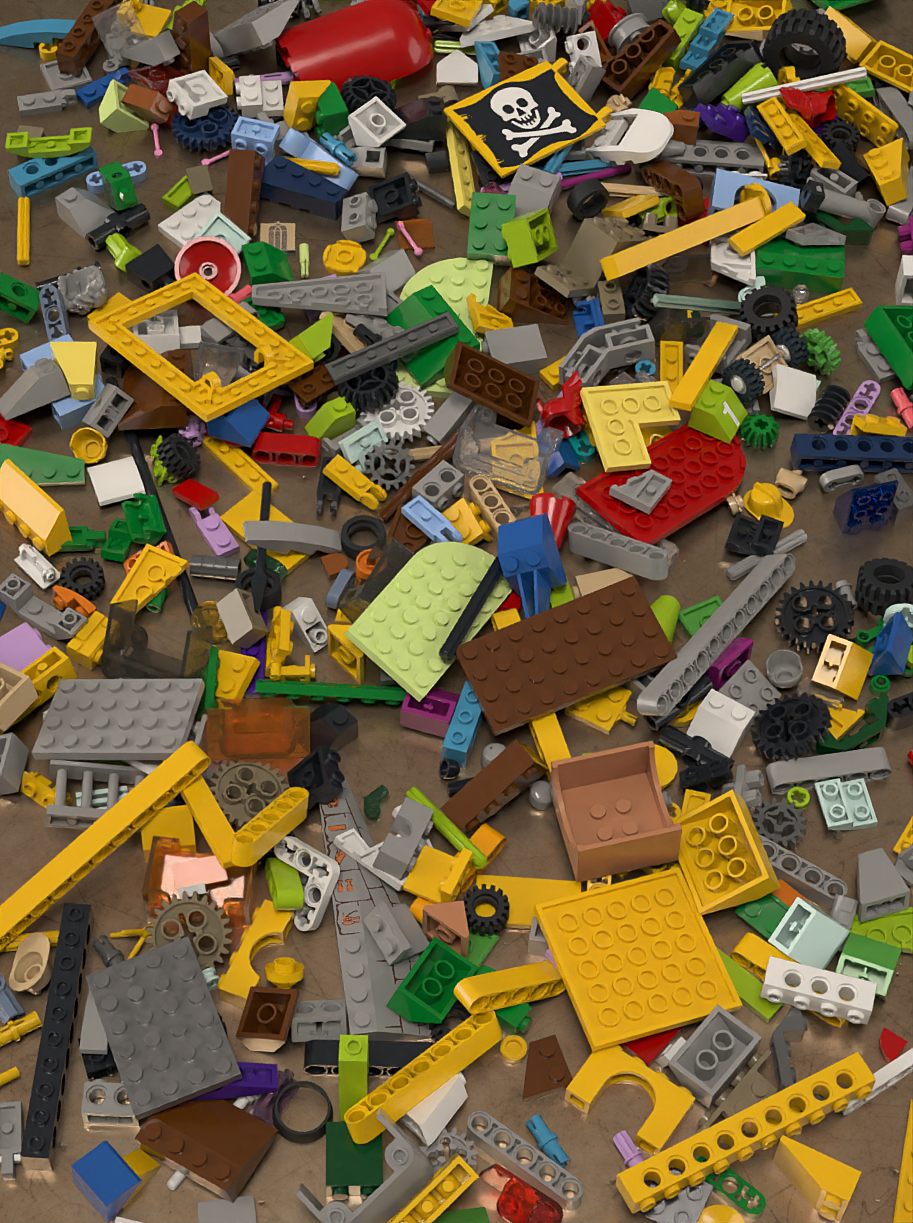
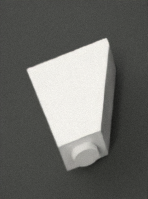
M462 1073L456 1074L400 1118L427 1146L434 1142L468 1097L464 1087L466 1080Z

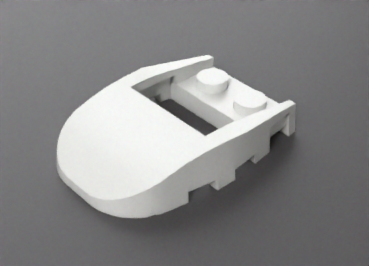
M631 108L610 114L612 118L606 123V128L602 129L592 147L586 148L585 151L590 160L600 157L602 162L609 163L610 161H615L617 165H624L629 160H632L634 164L643 163L655 158L663 151L673 135L674 127L663 114L651 110ZM629 124H632L620 144L617 145Z

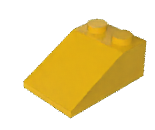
M727 0L726 12L734 14V18L725 35L762 42L767 38L775 19H778L781 14L792 10L791 1Z
M782 1135L773 1162L814 1210L818 1211L821 1216L828 1220L841 1222L862 1172Z

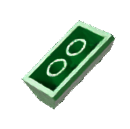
M434 936L386 1006L410 1022L441 1023L457 1000L453 993L455 986L464 978L473 976L479 967Z

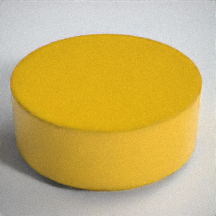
M517 1035L505 1037L500 1044L501 1058L509 1064L522 1062L527 1055L525 1040Z

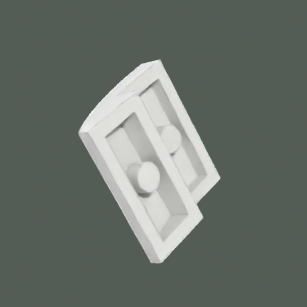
M776 364L772 368L774 387L769 391L771 410L807 420L816 403V375Z
M132 456L87 468L100 506L133 498L135 493L146 494Z

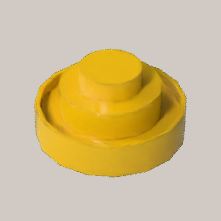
M279 957L265 965V978L276 985L277 988L290 989L304 978V965L290 957Z

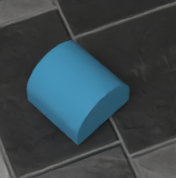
M509 0L508 16L524 20L529 18L530 2L528 0Z

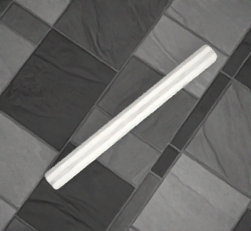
M865 67L751 91L742 94V102L746 105L769 100L773 97H783L779 91L781 87L788 88L790 86L805 92L865 79L867 71Z

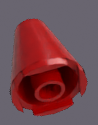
M555 493L535 494L529 502L530 517L547 512L559 551L567 534L568 526L571 524L576 513L577 504L572 499L563 495L562 499L554 498Z

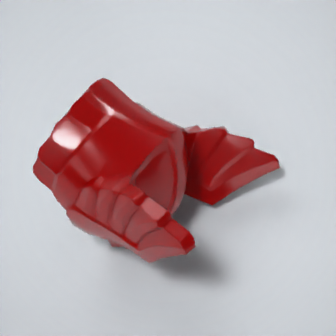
M790 86L779 89L787 107L796 109L810 128L818 127L821 123L835 119L836 102L833 91L810 90L803 93L800 89Z
M574 371L571 377L561 386L563 397L553 398L545 404L540 398L536 399V406L541 414L544 426L550 431L555 440H562L583 430L587 424L580 409L582 400L580 391L583 387L578 371Z

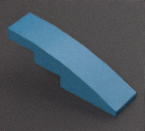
M715 8L700 26L699 33L690 43L689 51L681 59L679 68L686 71L687 69L695 71L715 51L730 26L734 14Z
M39 19L0 27V44L35 48L37 42L53 44L55 38L65 39L76 23V20Z

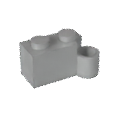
M244 301L238 304L254 317L259 318V312ZM217 317L206 321L200 326L202 342L218 356L228 351L230 344L226 342L227 339L240 335Z

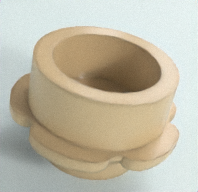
M732 493V496L726 500L732 515L742 514V509L745 508L743 499L740 495L735 496Z

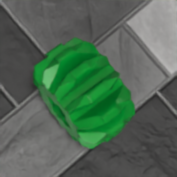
M757 412L753 416L747 415L740 428L741 440L745 441L746 447L752 445L754 451L757 448H761L764 451L767 447H773L780 434L779 423L774 422V416L767 417L766 413L759 415Z

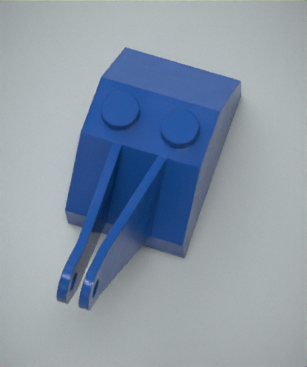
M547 512L498 526V558L504 578L519 596L521 595L525 617L529 618L549 610L551 588L567 583V579Z

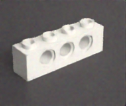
M770 956L760 997L774 1003L781 1002L793 1005L801 1010L808 1009L820 1012L828 1017L835 1016L847 1019L855 1024L862 1023L867 1025L873 1008L877 983Z

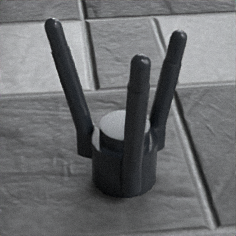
M433 15L423 17V23L426 28L430 29L432 37L460 42L459 37L438 32L441 31L442 26H453L455 23L441 21Z

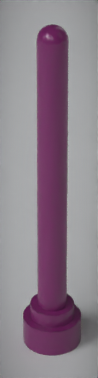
M626 163L561 181V189L577 186L582 181L590 178L600 180L631 171L632 166Z

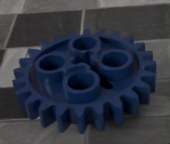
M228 103L209 108L208 115L191 120L187 115L175 113V118H172L171 124L173 138L177 139L178 144L182 143L183 147L189 145L190 150L198 147V151H201L202 148H206L209 151L210 147H214L216 150L218 145L225 147L226 141L232 142L231 132L239 118L238 112H234V107L229 108Z

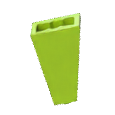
M340 1035L339 1122L345 1121V1113L369 1094L368 1035Z

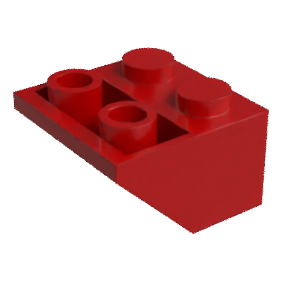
M596 0L587 10L591 15L587 21H593L603 41L608 43V36L612 28L626 17L627 12L620 6L616 8L609 0H606V2Z

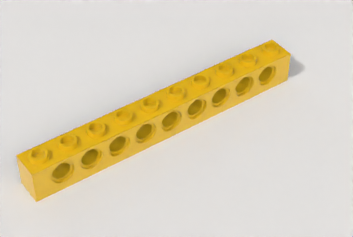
M856 1052L628 1168L617 1175L615 1185L632 1214L639 1210L646 1212L652 1209L657 1204V1201L665 1197L666 1199H671L677 1196L682 1188L691 1185V1187L699 1185L706 1179L705 1176L713 1172L715 1174L724 1172L732 1162L738 1159L740 1162L745 1161L754 1154V1151L762 1147L763 1149L772 1147L782 1135L791 1137L797 1134L802 1129V1126L808 1123L814 1125L822 1121L826 1116L825 1114L833 1110L835 1113L842 1111L849 1105V1102L856 1098L859 1101L867 1098L873 1092L872 1089L876 1078L860 1054ZM843 1082L847 1084L849 1088H841L837 1083ZM815 1094H820V1095H822L826 1100H824V1101L817 1100V1099L814 1097V1095H815ZM791 1106L799 1107V1108L802 1110V1112H801V1113L793 1112V1111L790 1109V1107H791ZM766 1119H775L779 1124L771 1125ZM742 1131H751L755 1137H746ZM726 1143L731 1149L723 1150L718 1144ZM701 1155L707 1161L698 1162L694 1159V1156ZM673 1167L678 1168L682 1171V1174L674 1175L669 1169ZM647 1180H653L658 1184V1186L655 1188L648 1187L644 1182Z

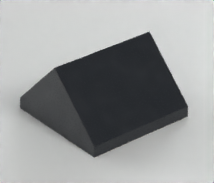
M844 140L831 150L841 162L838 169L858 183L869 175V170Z

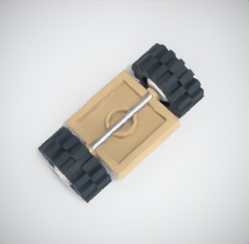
M788 327L780 329L772 336L768 335L735 357L736 361L723 370L721 377L724 378L721 380L722 384L731 387L742 404L765 394L774 387L772 368L776 364L796 369L808 359L809 350L806 349L808 344L803 343L805 338L803 336L800 338V332L796 331L794 333V329H788Z

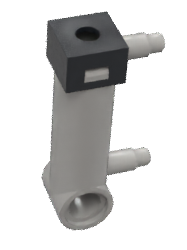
M812 177L807 178V183L799 195L803 210L816 213L817 210H822L852 220L858 217L874 229L886 212L885 206L878 200L868 199L864 201L861 192H856L854 198L824 189L823 183L814 181Z

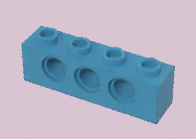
M89 146L80 152L67 156L34 158L8 170L10 185L19 197L31 198L98 168L96 151Z
M467 679L442 744V759H453L458 762L459 767L463 768L467 766L484 718V714Z

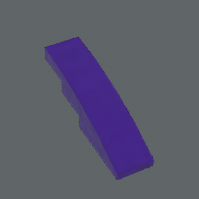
M237 1062L242 1079L188 1101L237 1098L275 1092L278 1090L277 1064Z

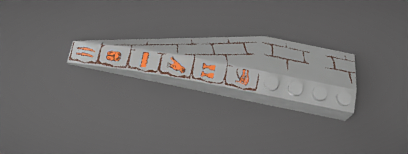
M345 778V781L342 783L343 792L327 805L318 802L325 855L335 860L340 867L339 878L331 895L349 1035H368V1041H414L432 1038L430 1035L431 1030H429L430 1023L407 1021L386 1006L420 955L417 954L389 966L363 921L372 909L380 903L385 902L388 908L401 904L399 897L392 886L333 844L336 836L354 828L370 848L375 846Z

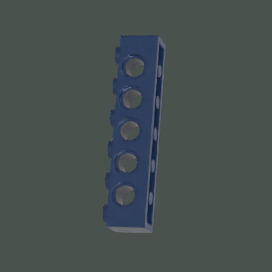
M802 433L794 435L790 447L793 470L830 471L851 465H859L862 472H885L896 468L899 473H913V437Z

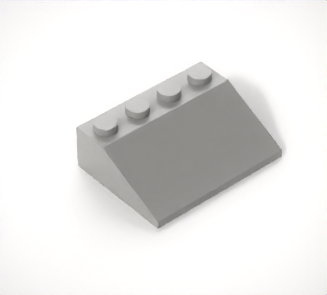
M279 0L260 6L214 33L215 39L223 50L224 57L229 55L238 56L242 53L244 55L250 51L254 52L260 48L265 49L274 44L273 39L281 34L299 0Z

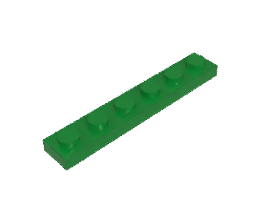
M256 679V692H260V696L275 697L276 693L286 694V698L299 699L301 695H311L313 700H325L326 696L336 697V701L343 702L351 701V698H361V702L375 703L376 699L386 700L385 703L396 705L400 704V701H404L407 694L403 687Z

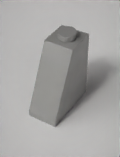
M453 391L423 427V430L428 435L426 439L434 446L443 445L464 422L467 421L474 426L485 417L486 413L477 402Z
M883 848L858 854L856 879L857 901H859L858 920L860 923L908 909L911 891Z

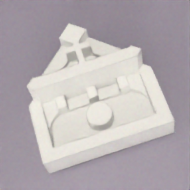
M459 50L452 52L437 63V86H478V64Z

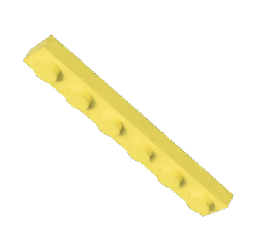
M447 117V147L457 201L456 206L461 214L470 217L472 192H475L467 139Z

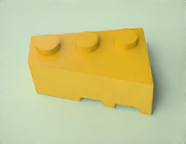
M903 137L882 147L874 148L864 154L863 157L870 176L886 205L889 206L907 198V174L909 173L908 162L910 157Z

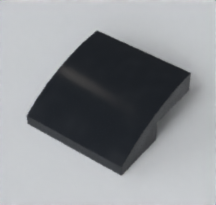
M737 513L724 549L749 555H773L784 522L763 514L758 521Z

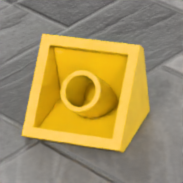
M330 624L327 627L328 655L360 685L363 684L366 654L344 636L345 632L352 625Z

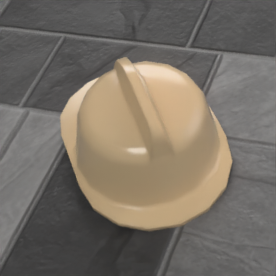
M36 932L30 934L18 946L9 977V986L14 991L21 992L26 990L34 995H39L42 989L50 982L53 971L48 961L50 941L44 933Z

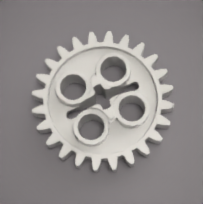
M401 381L399 392L396 393V399H391L389 405L384 404L383 409L375 408L374 412L370 409L364 413L361 409L360 417L367 424L374 420L380 421L387 439H393L394 443L396 440H400L404 444V439L406 438L412 442L414 435L421 438V431L425 432L423 427L435 414L434 403H432V397L428 396L427 390L421 392V386L413 388L411 382L404 386L403 381Z

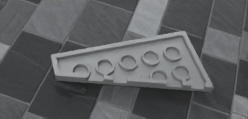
M385 272L252 285L253 305L388 316Z

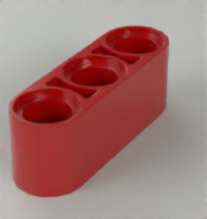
M261 432L254 442L252 457L255 461L265 464L315 467L319 464L322 442L314 436Z

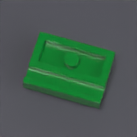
M769 893L758 900L740 904L734 912L769 940L790 907L774 894Z

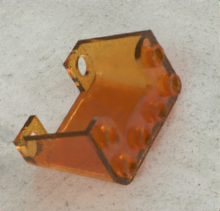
M153 836L142 889L145 911L150 916L157 917L158 915L155 913L154 907L163 909V899L171 903L173 893L180 899L179 891L175 890L171 864L214 856V854L181 851L179 838ZM162 844H167L172 847H164L162 846ZM258 861L248 867L236 865L228 867L229 881L208 885L210 896L207 897V903L216 899L215 909L224 907L225 911L221 917L230 918V921L225 925L240 929L250 924ZM194 911L189 915V920L193 922H202L204 919V915L199 911ZM179 913L178 916L181 922L186 923L183 913Z

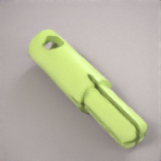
M302 243L299 245L301 277L304 278L305 276V278H308L309 245Z

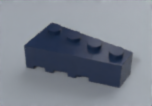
M278 154L264 167L259 199L261 200L262 197L271 200V203L279 205L281 202L291 205V209L298 211L299 209L309 210L310 214L336 221L342 215L343 199L348 198V190Z

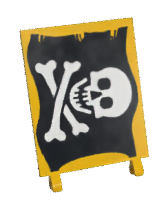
M560 58L553 65L546 60L445 108L444 113L500 177L504 178L517 172L520 164L529 166L606 128L604 122L611 120L610 114L613 110L609 106H605L596 114L560 75L567 71L565 65L568 64L566 59Z

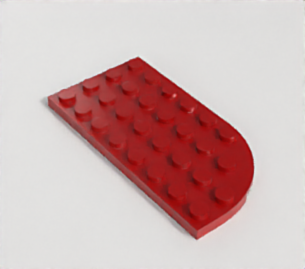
M687 423L646 447L651 460L649 468L603 472L579 486L576 494L622 535L654 545L732 496V493L736 492L742 482L746 468V456L743 455L740 447L741 442L736 435L729 444L691 428ZM650 470L672 480L671 487L650 514L609 495L612 485L622 486L627 483V479L641 476Z

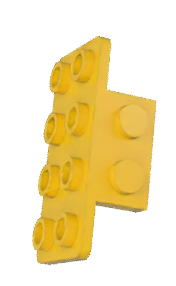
M844 83L829 86L828 91H833L835 96V115L839 116L842 120H847V124L852 122L853 126L856 125L858 130H860V134L878 148L895 140L899 128L895 121Z

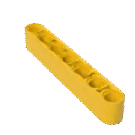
M491 1010L471 1015L352 1106L345 1113L344 1120L353 1141L357 1144L368 1143L387 1129L376 1118V1111L380 1107L396 1122L498 1043L503 1035L495 1012Z

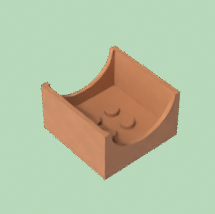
M653 740L551 762L550 795L576 882L678 860L682 827L680 823L674 824L668 813L658 779Z

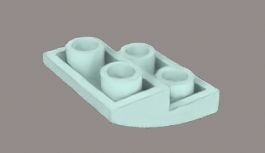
M837 778L814 783L828 830H858L877 827L878 821L864 778L840 782V779Z

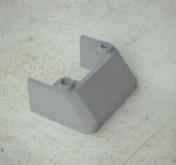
M381 1107L376 1111V1118L395 1137L385 1150L386 1162L395 1172L354 1211L344 1202L338 1200L331 1201L323 1206L301 1183L296 1190L297 1197L322 1223H386L431 1180L433 1176L431 1160Z

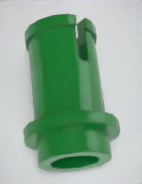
M169 585L146 604L148 610L156 613L161 611L165 596L170 592Z

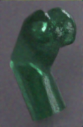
M384 785L379 786L364 798V814L370 819H375L380 815V801L389 795V791Z

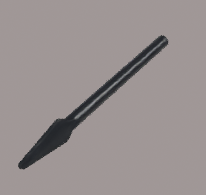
M268 481L262 484L259 521H269L272 484ZM258 546L255 574L251 578L255 612L260 611L268 582V577L265 574L267 549Z

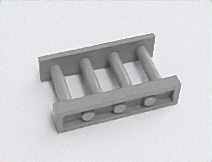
M50 760L48 777H56L57 779L55 804L47 805L45 826L87 830L118 802L119 783L134 784L135 787L149 774L134 766ZM67 778L83 780L80 807L65 805ZM93 781L108 782L107 809L91 807ZM141 828L135 834H141Z

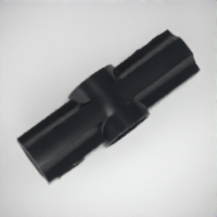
M142 203L135 205L122 214L117 212L111 213L105 219L103 225L86 234L87 240L94 250H99L107 245L105 241L109 235L119 233L127 239L132 234L134 228L150 220V213Z
M703 674L680 700L683 703H677L666 716L644 715L647 725L652 730L659 731L676 718L686 716L691 707L704 699L711 689H714L711 679L706 674Z
M671 725L664 728L658 739V745L680 756L681 761L688 767L700 766L712 760L727 757L713 749L710 742L704 737L697 735L691 737ZM728 757L730 770L734 766L735 760Z

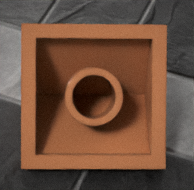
M464 900L425 905L422 914V932L431 940L435 936L468 959L469 931Z

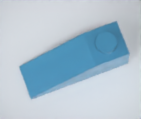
M475 41L474 46L481 82L484 89L498 84L500 80L498 54L500 51L495 42Z

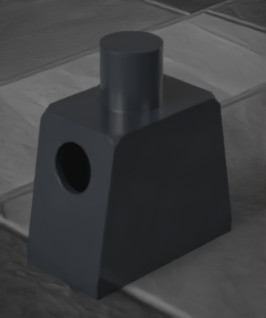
M156 244L125 264L127 280L147 293L177 281L174 271L175 264L159 244Z

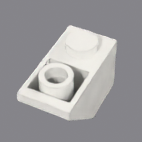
M298 597L283 607V609L291 611L290 621L294 622L292 632L313 653L328 644L327 626L311 598Z

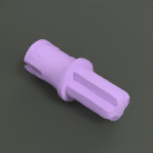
M621 1131L613 1137L614 1143L625 1159V1166L629 1165V1167H632L645 1160L643 1158L644 1152L638 1150L627 1131Z

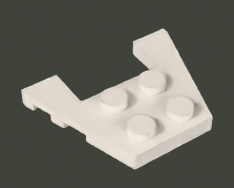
M402 805L394 808L392 812L394 818H396ZM354 828L335 837L333 844L397 891L403 890V884L410 872L405 870L401 880L372 866L384 841L370 848ZM423 834L421 837L425 840L423 847L425 845L432 847L430 839H426ZM414 852L413 857L418 858L419 854Z

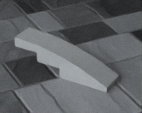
M245 521L243 523L245 543L282 554H287L291 549L312 555L316 550L329 554L342 551L339 531L295 522Z

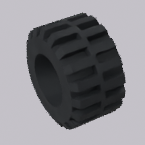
M763 285L760 286L761 289L757 290L754 288L751 290L752 294L747 293L745 295V300H742L740 304L741 322L751 325L753 343L760 341L768 335L772 336L785 327H788V329L793 328L795 333V327H798V314L795 299L788 290L784 291V288L781 286L775 288V285H770L769 287ZM768 312L778 313L777 316L770 319L759 318Z
M875 558L872 561L865 562L859 568L855 590V600L859 607H863L864 611L871 612L872 615L884 617L885 610L892 605H913V567L907 565L906 562L893 558Z

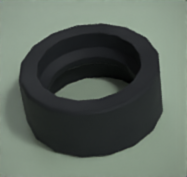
M590 178L579 183L570 192L567 206L579 220L593 218L608 204L609 192L599 180ZM592 196V198L589 201L584 203L589 197Z
M354 516L346 521L341 530L342 550L353 560H356L360 552L367 549L382 551L386 541L385 526L373 516ZM363 530L370 531L378 537L375 543L368 546L356 545L349 538L353 533Z
M255 568L243 571L237 576L235 589L247 590L252 587L251 578L255 574ZM265 568V574L268 577L267 587L271 589L264 593L260 611H266L275 607L280 602L282 596L280 577L276 572Z

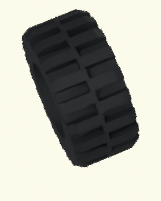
M800 8L798 11L793 9L787 13L785 12L772 23L763 45L762 53L766 67L769 66L773 75H776V79H778L779 70L782 67L788 66L795 67V76L799 77L800 81L837 73L846 52L844 33L840 27L837 28L838 24L833 19H828V15L824 13H817V10L807 11L806 8ZM791 44L807 45L815 50L818 55L803 54L797 51Z

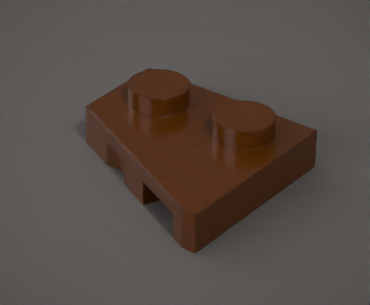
M556 1035L529 1043L523 1090L524 1103L566 1090L573 1080Z

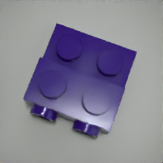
M699 103L695 109L696 112H700V117L711 131L740 143H744L750 135L746 118L739 114L740 110L732 104L727 106L720 103L716 108L711 104L706 106Z

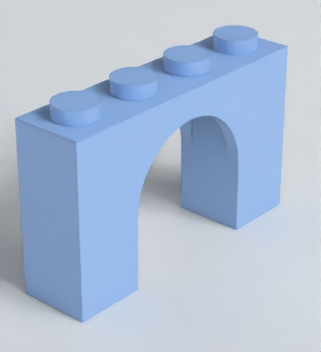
M717 168L711 183L707 216L733 206L734 201L740 199L741 190L745 189L744 186L750 183H758L764 187L771 201L772 212L790 201L798 207L800 189ZM787 231L780 234L778 237H786Z
M67 334L50 342L78 341H73L70 335ZM50 342L19 355L23 372L30 366L35 365L34 363L39 359L51 358L53 360ZM99 372L97 375L95 399H72L68 395L50 402L52 415L62 430L81 423L105 386Z

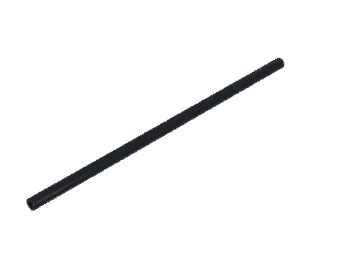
M111 376L106 379V384H112L120 389L116 377ZM135 429L123 430L146 495H156L167 531L162 537V541L166 540L171 543L175 556L181 558ZM185 569L176 580L195 633L199 634L195 629L194 620L201 610ZM199 615L196 619L198 620L196 621V626L201 627L198 631L203 634L207 631L206 625H200V623L205 624L203 616Z

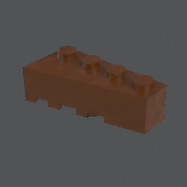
M659 19L642 32L635 42L628 43L615 57L611 56L606 60V64L602 66L606 72L599 84L612 94L619 96L622 94L631 101L682 42L677 31Z

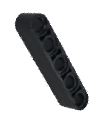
M340 1040L307 1041L304 1051V1072L310 1075L339 1076ZM368 1041L369 1076L392 1077L435 1043Z

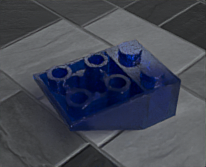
M898 480L854 488L836 498L833 514L841 533H858L862 530L879 529L887 526L899 483Z

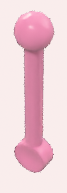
M154 123L151 125L156 147L154 155L156 158H162L163 151L160 150L157 132L159 126Z
M229 150L209 160L203 159L201 164H207V167H209L211 163L228 156Z
M398 222L396 224L398 230L401 231L406 237V239L409 241V243L415 250V255L421 256L423 254V250L417 247V245L412 240L408 232L405 230L403 223Z

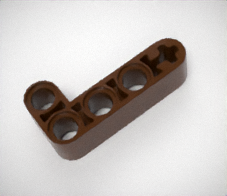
M665 160L642 167V175L648 185L675 199L676 211L680 220L687 221L704 214L705 207L702 187L695 175Z

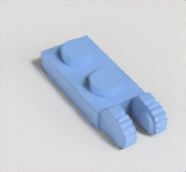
M420 495L401 508V513L430 539L436 541V543L449 542L443 536L444 533H447L448 537L454 542L460 543L463 541L462 535L451 525V522Z

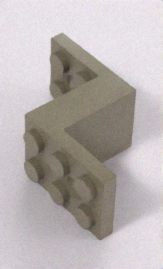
M621 216L585 218L563 262L559 265L548 264L547 266H538L534 274L567 298L596 295L597 281L607 280L599 260L650 239L644 236V231L631 227L628 224V220Z

